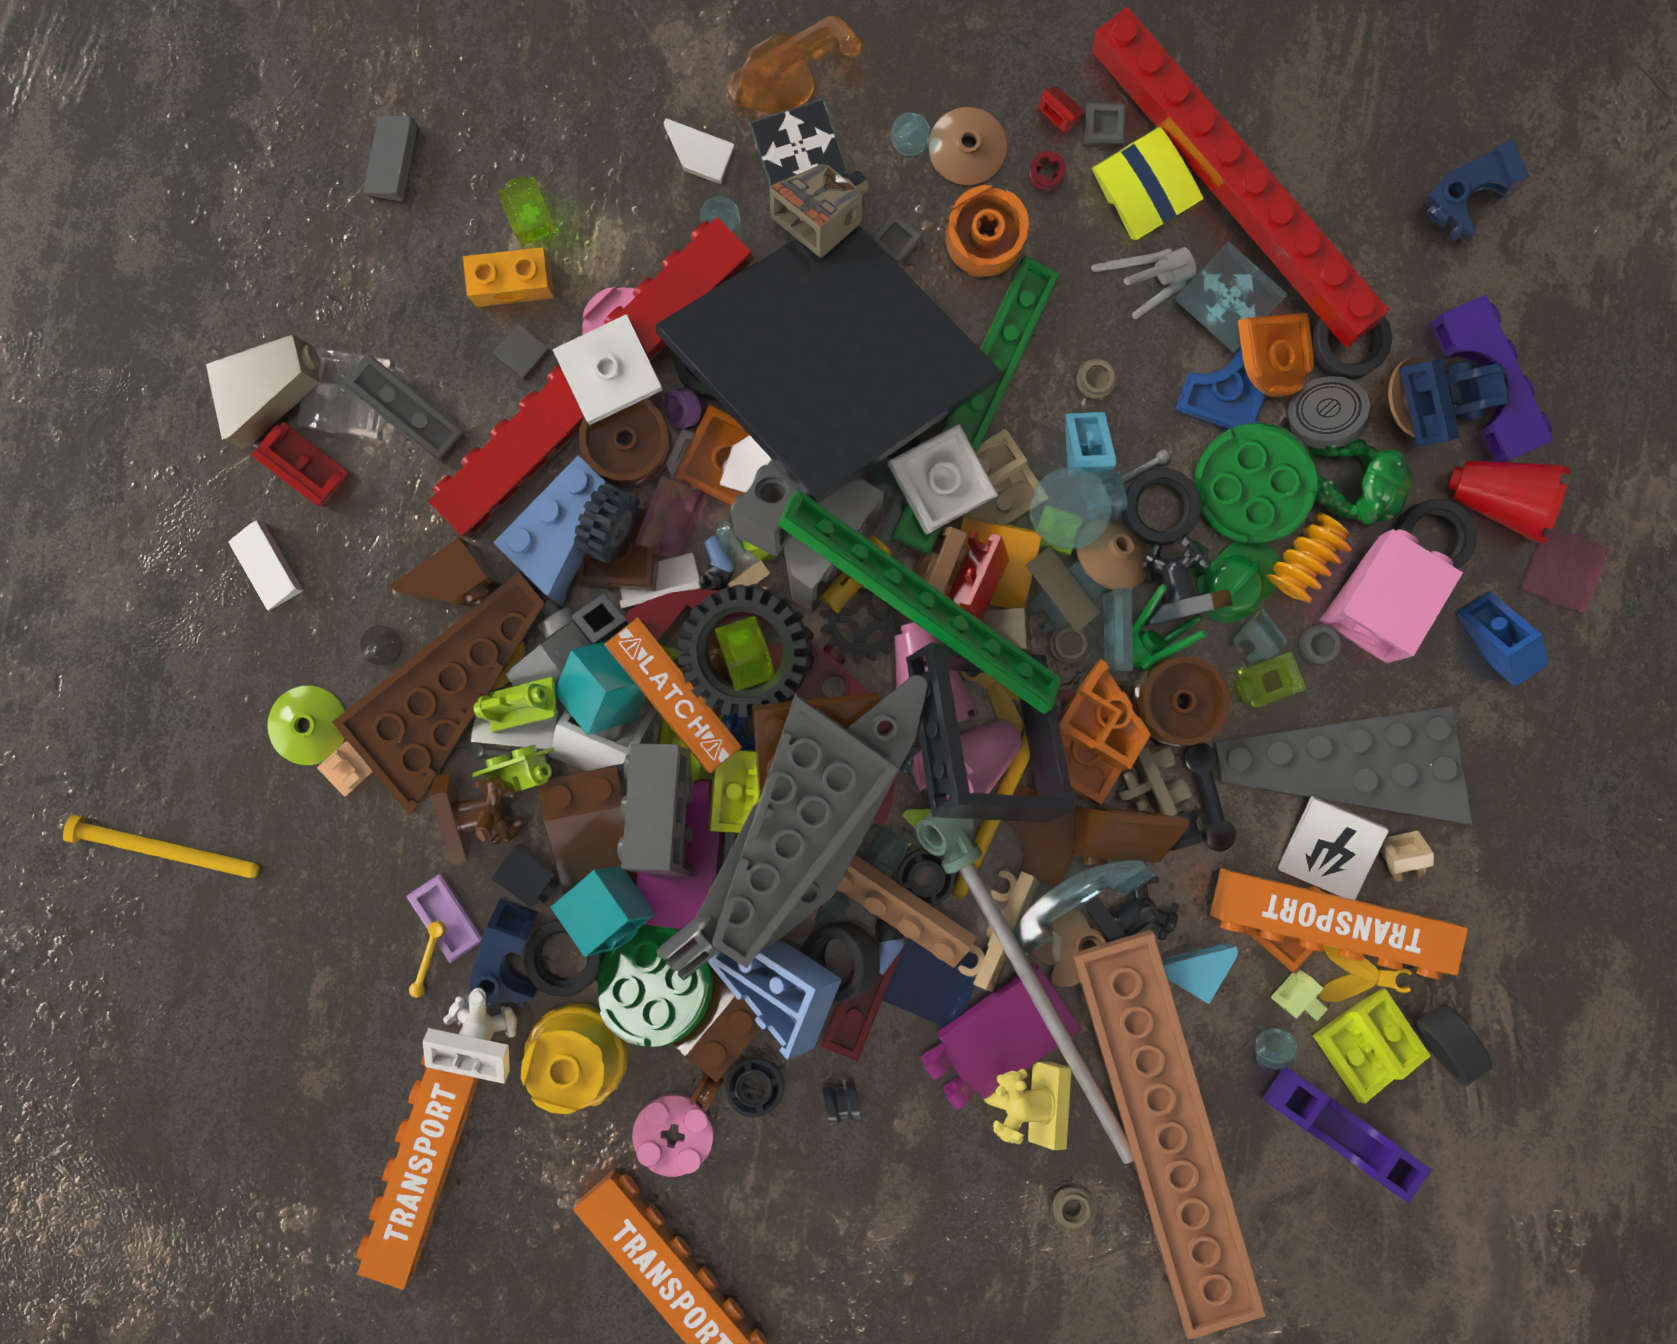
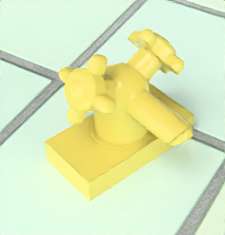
M1047 1060L1037 1061L1033 1064L1031 1090H1025L1027 1086L1023 1079L1028 1076L1025 1069H1020L1018 1072L1009 1071L1003 1075H998L997 1081L1000 1085L994 1093L984 1099L988 1105L1006 1110L1008 1114L1003 1124L995 1120L993 1127L997 1136L1005 1142L1020 1145L1024 1135L1019 1133L1018 1130L1022 1122H1029L1028 1142L1052 1150L1067 1149L1072 1071L1070 1067Z

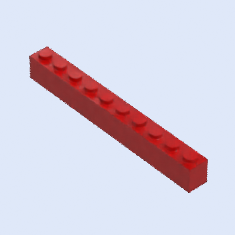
M1125 7L1095 31L1092 53L1156 127H1162L1182 158L1346 349L1378 325L1389 311V308L1132 11Z
M718 217L711 223L707 220L702 222L692 232L690 236L692 241L682 251L676 249L671 252L661 264L664 269L653 280L650 277L644 279L633 291L635 298L624 308L622 306L616 307L604 320V323L607 324L627 314L649 362L667 346L656 334V324L739 274L754 260L751 251ZM560 364L548 374L546 379L549 382L538 393L534 390L522 399L518 405L520 411L510 421L504 419L492 429L489 434L492 439L482 449L479 447L472 449L462 459L461 464L463 467L453 477L451 475L445 476L433 488L432 491L435 495L428 502L462 537L472 538L579 432L584 415Z

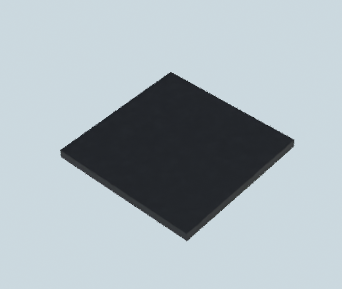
M860 225L821 258L796 238L656 324V334L796 487L817 503H820L999 381L1002 371Z

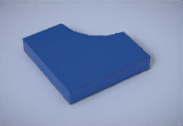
M1242 348L1237 351L1231 363L1220 371L1208 374L1189 372L1175 412L1225 430L1241 424L1257 422L1266 395L1259 391L1249 379L1244 366Z

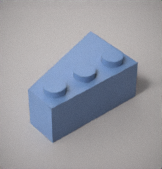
M579 456L493 542L544 594L561 607L567 598L566 592L576 572L579 571L586 554L577 550L574 543V538L577 535L574 533L575 527L580 525V521H578L579 515L584 513L585 508L583 506L586 501H591L593 491H598V486L606 483Z
M778 940L770 948H762L748 968H745L721 951L707 961L738 1000L744 999L758 1016L755 1021L761 1029L768 1028L782 1047L779 1051L786 1060L814 1049L842 979L783 940Z

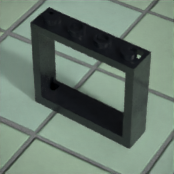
M929 643L906 657L909 677L921 675L927 682L918 733L932 817L1051 822L1076 810L1055 702L1053 708L1043 714L1020 698L1038 796L970 793L949 670L985 672L946 644ZM1026 653L1048 669L1046 655ZM949 794L950 800L947 801L946 795Z

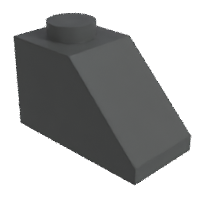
M573 621L540 644L504 675L513 687L554 677L556 688L571 650L591 644Z

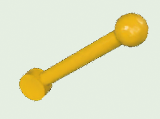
M436 920L428 926L429 942L416 981L409 987V993L412 997L419 998L425 993L423 983L438 937L442 936L446 931L444 922Z

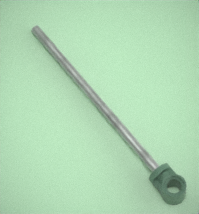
M930 812L916 824L915 830L919 842L929 853L944 856L945 859L942 861V866L946 873L950 874L960 871L1124 1164L1131 1163L1134 1159L1123 1128L974 864L981 857L982 851L978 844H971L967 838L972 833L973 820L932 817V812Z

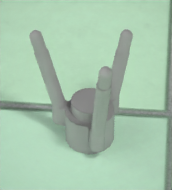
M1186 247L1175 251L1168 248L1158 253L1094 264L1091 267L1093 272H1100L1156 262L1155 267L1124 279V283L1130 285L1157 276L1163 285L1169 283L1167 288L1132 313L1133 319H1138L1146 312H1149L1172 294L1186 289L1185 281L1195 277L1197 273L1194 258Z

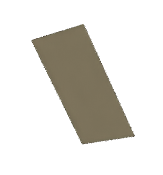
M1050 546L1026 564V567L1076 632H1079L1101 613Z

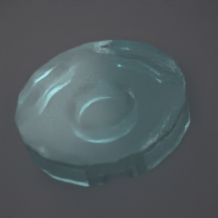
M1061 467L1046 474L1036 485L1030 498V519L1036 532L1047 543L1062 549L1081 548L1094 542L1105 531L1111 517V499L1104 483L1093 473L1079 467Z

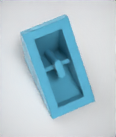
M1105 412L1065 414L1068 476L1108 474L1116 466V457Z
M1226 942L1161 960L1168 980L1210 1004L1236 960L1238 951L1236 946Z

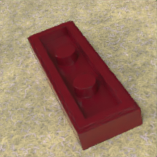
M870 935L873 938L876 947L878 948L879 946L877 937ZM902 950L883 975L881 973L878 974L877 981L869 992L858 998L837 1003L821 1042V1047L858 1062ZM855 961L852 964L844 986L849 985L853 981Z

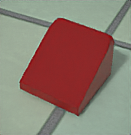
M1057 86L1046 89L1042 93L1038 109L1063 133H1067L1085 113L1077 103Z

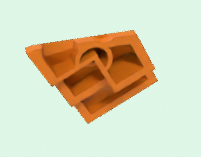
M1102 659L1098 660L1058 718L1071 788L1097 806L1103 804L1120 773L1123 770L1131 769L1151 735L1142 719L1132 709V703L1126 693L1121 691L1109 672L1110 667Z

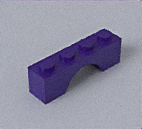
M1483 295L1441 314L1431 321L1430 325L1446 359L1473 360V363L1477 366L1501 363L1502 367L1506 369L1507 374L1504 378L1506 387L1508 386L1511 390V395L1509 396L1510 403L1494 406L1489 419L1479 432L1493 462H1507L1554 440L1550 434L1552 431L1550 420L1544 412L1539 410L1534 399V386L1531 380L1526 375H1523L1518 365L1517 349L1511 340L1506 339L1500 326L1501 316L1499 310L1493 303L1489 302L1487 295Z
M1286 1065L1262 1097L1274 1109L1330 1146L1408 1204L1432 1171L1431 1168Z

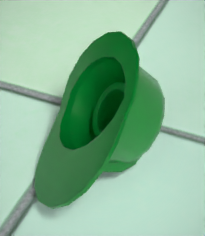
M1235 541L1211 562L1210 567L1205 570L1204 574L1197 579L1199 593L1202 595L1230 590L1233 606L1204 612L1203 614L1213 621L1232 623L1240 621L1253 612L1275 589V586L1266 577L1268 574L1276 575L1273 571V566L1280 562V558L1274 548L1266 542L1242 543Z

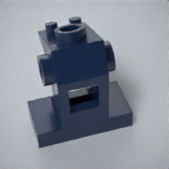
M1513 139L1498 145L1494 151L1447 173L1424 202L1429 208L1426 211L1435 223L1441 227L1448 225L1453 229L1449 233L1453 240L1457 241L1461 236L1467 242L1477 233L1466 207L1468 197L1471 194L1483 189L1497 192L1501 200L1515 193L1530 176ZM1449 193L1453 194L1456 198L1451 197Z
M1442 358L1399 368L1417 447L1460 438L1455 418L1457 415H1459L1460 421L1484 416V408L1510 403L1509 396L1511 395V390L1508 386L1506 387L1504 378L1507 372L1501 363L1474 367L1473 360L1448 366L1450 374H1445Z
M499 899L484 931L480 948L469 975L471 992L476 988L483 989L486 995V1006L501 1007L509 1002H515L517 1008H523L526 1006V1002L533 1001L537 988L530 979L515 974L509 968L505 956L509 952L521 955L538 912L503 899Z

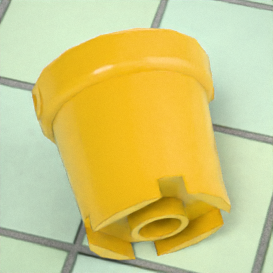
M567 1003L550 1009L534 1023L524 1044L521 1080L523 1086L526 1085L528 1092L532 1096L531 1100L536 1106L550 1113L570 1114L578 1109L600 1105L618 1088L627 1070L628 1045L626 1041L616 1036L607 1027L600 1015L601 1009L591 1004Z

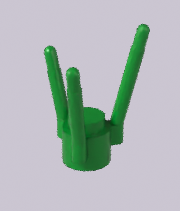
M1164 584L1159 586L1134 626L1123 635L1124 639L1128 642L1123 647L1124 657L1132 667L1140 671H1148L1156 663L1206 637V632L1201 630L1165 648L1202 620L1200 614L1185 621L1163 638L1154 630L1141 631L1167 590V586Z

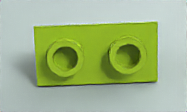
M548 677L491 692L489 696H482L478 699V702L474 704V713L477 717L490 721L491 732L556 717L555 678Z
M535 744L511 751L514 758L512 760L509 753L485 760L488 768L474 772L472 775L475 777L484 774L486 780L499 776L506 782L508 787L514 788L515 792L547 783L552 773L550 766L546 763L544 754L555 750L552 747L537 752Z

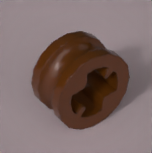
M704 1072L689 1102L691 1104L699 1102L702 1105V1110L707 1111L724 1079L720 1078L718 1082H715Z

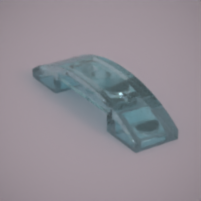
M1135 860L1113 862L1088 869L1062 882L1045 894L1026 912L1012 932L1027 956L1055 939L1047 924L1109 886L1112 890L1124 896L1157 876V874L1144 861Z

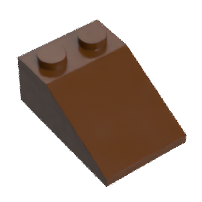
M623 765L550 778L547 783L537 785L544 824L563 895L569 892L593 870L622 865V862L618 859L617 849L620 838L624 837L625 820L621 817V801L625 795L627 796ZM625 870L633 883L637 885L638 873Z
M1075 806L1072 854L1083 857V864L1107 866V859L1122 860V867L1146 869L1147 862L1162 861L1189 827V818L1151 811Z
M711 967L713 990L709 1007L698 1026L689 1035L673 1045L715 1082H718L760 1031L761 1027L755 1021L758 1016L744 999L738 1000Z

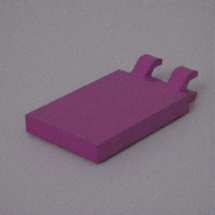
M694 780L692 787L693 801L686 803L685 827H693V840L685 841L686 865H694V877L647 876L638 873L637 888L655 912V915L645 925L682 929L696 917L721 869L724 832L710 831L708 829L712 780Z
M1034 963L1032 965L1033 970L1070 1036L1073 1037L1082 1028L1041 969ZM1017 975L938 1031L937 1034L942 1043L927 1051L920 1059L934 1080L941 1077L949 1069L950 1065L955 1069L959 1077L948 1082L942 1089L955 1110H958L970 1101L976 1091L979 1092L983 1099L994 1093L1000 1085L997 1081L998 1075H1003L1009 1071L1018 1072L1020 1069L1026 1070L1056 1049L1058 1045Z

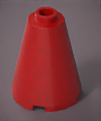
M1465 461L1462 468L1454 467L1448 490L1455 491L1453 499L1536 543L1545 544L1548 538L1542 535V531L1544 528L1553 530L1567 489L1566 484L1559 482L1561 473L1570 475L1571 469L1570 466L1563 464Z

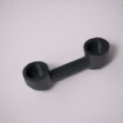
M1203 742L1185 746L1181 752V763L1187 771L1197 775L1209 820L1202 828L1206 838L1203 843L1210 850L1225 851L1234 844L1236 829L1230 822L1225 821L1212 773L1217 762L1216 753L1213 748Z

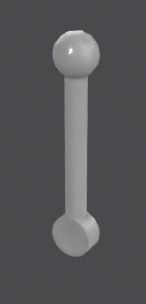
M1160 450L1156 458L1111 483H1101L1097 487V495L1100 498L1106 499L1112 495L1114 489L1159 464H1169L1172 460L1171 453L1167 450Z

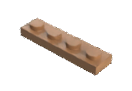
M854 855L837 888L838 891L846 894L865 907L867 911L877 915L899 930L901 934L912 939L933 953L936 958L946 962L953 968L970 951L977 939L975 935L857 855Z

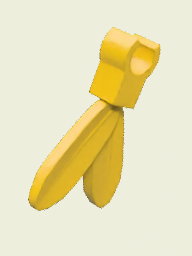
M960 671L965 679L975 681L987 690L997 719H1003L1012 723L1018 729L1021 736L1022 720L1012 700H1020L1019 696L986 673H977L970 676L965 671Z
M1324 946V951L1328 958L1350 974L1325 983L1322 986L1324 989L1318 994L1320 1000L1326 1002L1342 1001L1360 994L1375 985L1393 988L1401 993L1411 991L1406 985L1398 987L1396 977L1400 973L1412 975V971L1402 967V970L1376 968L1375 965L1364 957L1363 961L1349 959L1338 955L1339 948Z

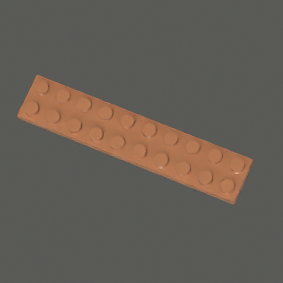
M1148 930L1072 953L1187 1339L1266 1317L1154 933Z

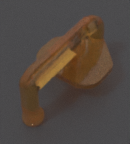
M836 15L820 20L793 37L787 33L774 34L750 49L745 64L729 78L727 84L728 92L738 105L773 115L791 111L804 104L810 98L814 89V81L804 56L836 39L840 43L839 49L842 55L853 58L862 52L863 42Z

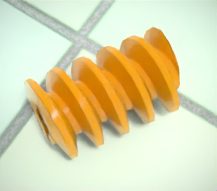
M1315 513L1313 516L1315 525L1308 524L1303 528L1305 537L1295 538L1293 541L1295 550L1288 549L1284 552L1283 558L1285 562H1277L1273 566V571L1276 575H1266L1268 580L1280 591L1293 599L1306 603L1312 601V598L1306 591L1308 587L1318 591L1322 589L1321 584L1315 577L1317 575L1326 578L1332 576V573L1326 566L1327 562L1337 566L1341 565L1342 561L1335 552L1337 550L1346 553L1352 551V548L1346 542V538L1350 536L1348 531L1339 522L1323 513Z

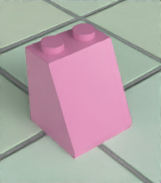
M1392 529L1378 537L1319 622L1335 628L1340 635L1385 663L1412 657L1415 655L1463 572L1453 567L1454 562L1448 556L1436 551L1429 552L1419 546V540L1414 535L1404 530L1395 531Z

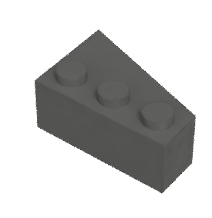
M631 743L630 754L626 755L624 760V775L628 779L627 796L625 795L621 801V817L625 820L624 837L620 838L617 849L618 859L622 862L621 869L647 876L694 877V865H686L685 841L693 840V827H685L686 803L692 802L691 752L675 744Z

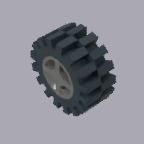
M609 483L598 486V491L594 490L591 494V501H586L583 506L585 508L584 513L579 515L578 521H580V525L575 527L574 532L577 534L574 538L576 549L605 563H611L614 558L617 559L620 556V549L624 550L626 548L627 539H631L633 532H631L632 528L637 525L638 519L635 517L640 514V508L638 507L640 500L637 499L638 497Z

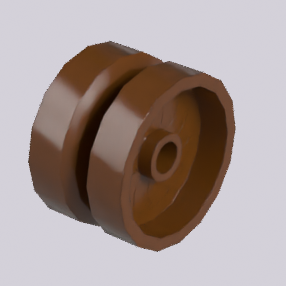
M647 398L591 425L587 423L584 417L579 428V446L586 462L610 484L621 488H639L655 481L667 468V462L673 450L672 434L661 411ZM628 434L632 436V442L629 445L622 446L619 444L624 442L623 436Z
M1180 656L1158 662L1148 671L1144 670L1138 674L1130 689L1132 709L1142 719L1150 732L1149 740L1158 745L1179 747L1208 741L1222 729L1229 716L1231 697L1227 682L1215 666L1201 658ZM1178 696L1181 698L1182 704L1179 705L1177 704Z

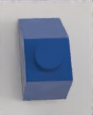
M1491 591L1457 612L1458 618L1489 665L1514 687L1548 666L1542 634Z

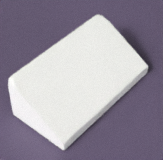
M256 520L250 523L229 541L231 548L267 611L303 592L301 585L264 522Z
M556 709V717L497 732H491L490 721L476 716L471 742L519 747L535 744L536 748L539 749L551 748L558 723L559 710Z

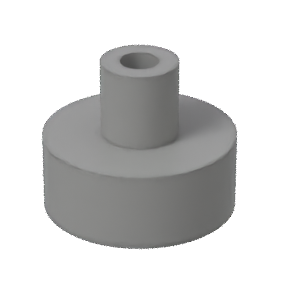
M552 599L546 601L547 603L542 609L546 619L537 626L545 640L573 622L571 615L576 612L572 606L560 610Z

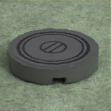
M1335 376L1314 379L1303 385V388L1290 399L1288 418L1291 431L1304 444L1313 448L1325 449V445H1336V448L1346 446L1358 439L1368 427L1371 405L1367 392L1357 382L1345 377Z

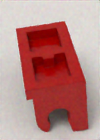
M282 422L281 425L277 424L251 454L252 457L316 506H323L350 473L285 422Z
M973 531L968 538L970 549L950 593L943 594L982 621L1009 562V556L1002 536L991 533L988 544H985L979 540L977 532Z

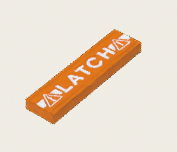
M638 617L604 644L707 773L714 771L742 748L713 710L705 705V700L701 696L697 698L694 695L692 684L685 682L683 673Z

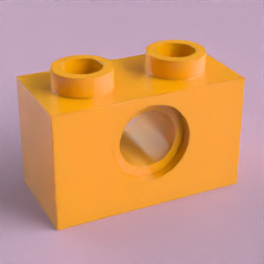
M543 247L463 256L467 297L476 307L555 298L551 259Z

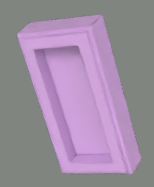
M443 873L406 896L427 929L429 924L436 920L444 922L446 931L442 936L438 937L437 944L449 963L455 961L482 942V932Z

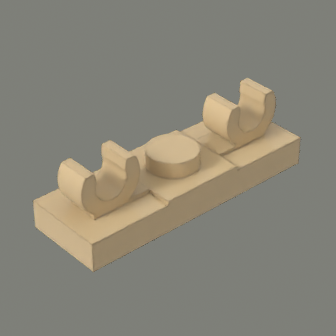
M1000 871L999 876L1010 882V889L1005 894L992 890L991 895L995 900L1007 903L1006 908H1003L1001 913L1016 938L1040 881L1022 871L1018 879L1008 871ZM989 924L986 936L990 938L987 945L989 946L987 953L973 945L969 952L977 955V966L969 969L960 965L958 970L966 976L976 977L974 985L993 992L1008 956Z

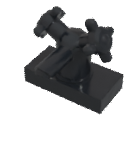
M1184 536L1181 542L1185 546V551L1181 557H1174L1170 560L1163 559L1160 555L1162 546L1158 544L1153 545L1152 551L1145 556L1143 562H1141V567L1146 573L1145 581L1152 584L1156 573L1163 575L1164 585L1167 586L1166 595L1168 601L1165 605L1155 608L1144 626L1233 606L1230 590L1204 595L1199 593L1196 577L1202 576L1211 565L1210 560L1207 558L1208 549L1198 541H1192L1188 536Z
M1138 872L1129 875L1128 878L1120 879L1119 887L1131 886L1133 898L1113 912L1108 911L1094 893L1080 901V904L1101 933L1105 935L1108 942L1135 935L1150 923L1161 927L1157 939L1163 941L1166 939L1167 934L1173 932L1178 922L1177 912L1179 905L1173 902L1169 911L1165 912L1157 908L1155 902L1148 895L1147 885L1159 883V878L1156 875L1149 876L1146 873Z

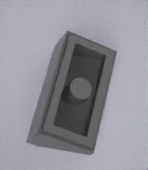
M378 116L363 191L364 195L403 202L418 130V124L413 117Z

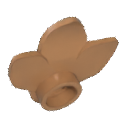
M1053 906L1050 908V920L1053 930H1048L1038 935L1030 942L1028 948L1039 961L1046 965L1054 966L1051 977L1052 985L1071 987L1080 983L1072 953L1082 951L1084 942H1092L1095 946L1108 943V940L1103 933L1090 928L1086 917L1080 911L1067 906Z

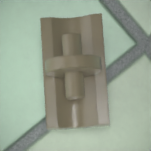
M1169 745L1153 748L1143 747L1133 764L1137 776L1134 770L1123 774L1129 788L1119 793L1122 801L1133 798L1138 810L1142 811L1150 807L1149 800L1154 812L1174 816L1178 814L1176 808L1192 798L1189 788L1183 779H1178L1165 785L1161 777L1160 771L1176 764Z

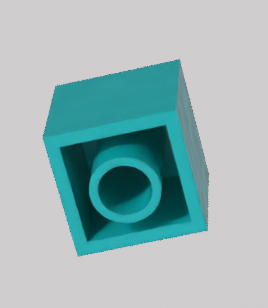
M607 641L572 649L555 689L556 697L587 735L636 721L646 698L644 693L604 644Z
M621 866L593 870L550 907L584 957L619 948L637 934V930L655 915V912L626 871L621 869Z

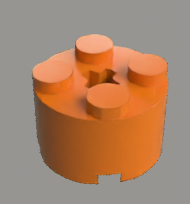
M992 185L977 186L963 193L951 210L945 236L946 247L954 263L974 278L996 276L1011 268L1019 259L1028 236L1029 217L1024 204L1014 193L994 188ZM983 226L986 231L993 229V236L989 237L987 234H980V228Z

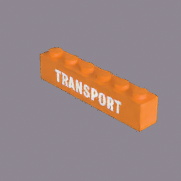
M1223 868L1220 869L1210 912L1211 916L1221 920L1220 927L1227 930L1244 933L1246 926L1260 929V937L1283 943L1285 936L1300 939L1299 946L1323 952L1325 945L1339 948L1338 955L1363 961L1364 954L1378 957V965L1396 970H1402L1404 963L1416 966V973L1439 980L1442 978V973L1458 975L1468 928L1455 923Z
M423 1054L421 1065L425 1066V1059ZM426 1067L422 1081L416 1080L408 1100V1103L413 1105L409 1120L405 1118L402 1120L395 1138V1142L400 1143L396 1158L391 1157L383 1173L382 1181L387 1182L383 1197L378 1196L370 1212L369 1220L375 1221L370 1236L364 1235L357 1251L356 1259L362 1260L357 1275L402 1290L413 1279L479 1078Z
M615 1168L577 1201L573 1211L685 1344H770L760 1330L755 1329L752 1331L743 1320L745 1318L744 1312L737 1302L732 1298L726 1300L718 1291L717 1287L719 1284L714 1275L704 1266L700 1269L691 1259L692 1251L688 1244L678 1235L674 1238L664 1227L666 1220L661 1212L654 1205L647 1206L638 1196L640 1193L639 1187L628 1174L624 1173L621 1176Z

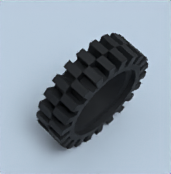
M739 584L724 588L703 599V602L695 606L690 612L692 614L690 618L684 622L682 626L684 634L678 641V647L682 648V655L678 656L679 666H685L686 673L682 675L686 683L692 682L695 687L692 690L697 698L702 695L707 700L705 705L711 709L717 706L722 709L721 713L723 714L739 713L738 717H748L750 714H753V705L785 702L803 683L804 676L809 671L811 664L809 662V655L812 653V644H809L808 636L811 634L809 627H805L801 620L804 616L800 610L795 611L791 606L793 602L787 597L782 598L778 596V591L771 588L763 589L761 585L756 584L749 586ZM751 612L762 616L773 625L779 634L783 650L781 666L776 675L762 686L745 688L730 684L717 673L709 657L710 636L716 624L728 614Z

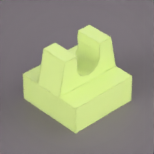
M1300 969L1295 974L1292 973L1270 997L1296 1019L1304 1012L1318 1021L1328 1010L1316 998L1324 988Z

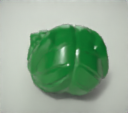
M1360 438L1336 448V445H1325V449L1312 448L1311 452L1313 455H1328L1330 457L1340 455L1341 457H1348L1356 454L1366 468L1362 481L1363 494L1353 503L1346 502L1345 497L1338 491L1337 484L1334 481L1318 476V492L1315 501L1327 507L1333 515H1337L1339 518L1361 521L1366 525H1373L1375 522L1393 519L1401 513L1413 484V472L1404 462V455L1400 451H1379L1367 445V442Z

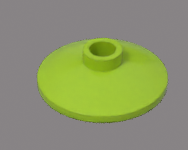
M317 686L293 688L281 695L270 711L268 717L270 741L276 751L290 762L300 765L320 764L346 740L332 723L346 710L341 701L324 688ZM302 718L308 719L310 723V728L305 733L298 729V722Z

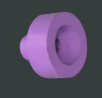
M688 387L672 389L667 392L664 399L665 415L671 426L676 429L693 427L699 422L701 412L706 410V402L703 397H697L696 393Z

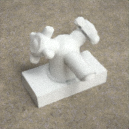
M481 988L474 989L467 1001L461 996L456 997L455 1002L449 1009V1014L444 1017L443 1021L446 1025H450L455 1021L462 1028L459 1034L428 1029L423 1039L425 1067L505 1084L510 1071L509 1047L507 1044L493 1042L491 1038L494 1032L505 1030V1034L509 1038L516 1035L517 1017L514 1011L508 1005L501 1006L502 1014L490 1016L486 1011V995Z

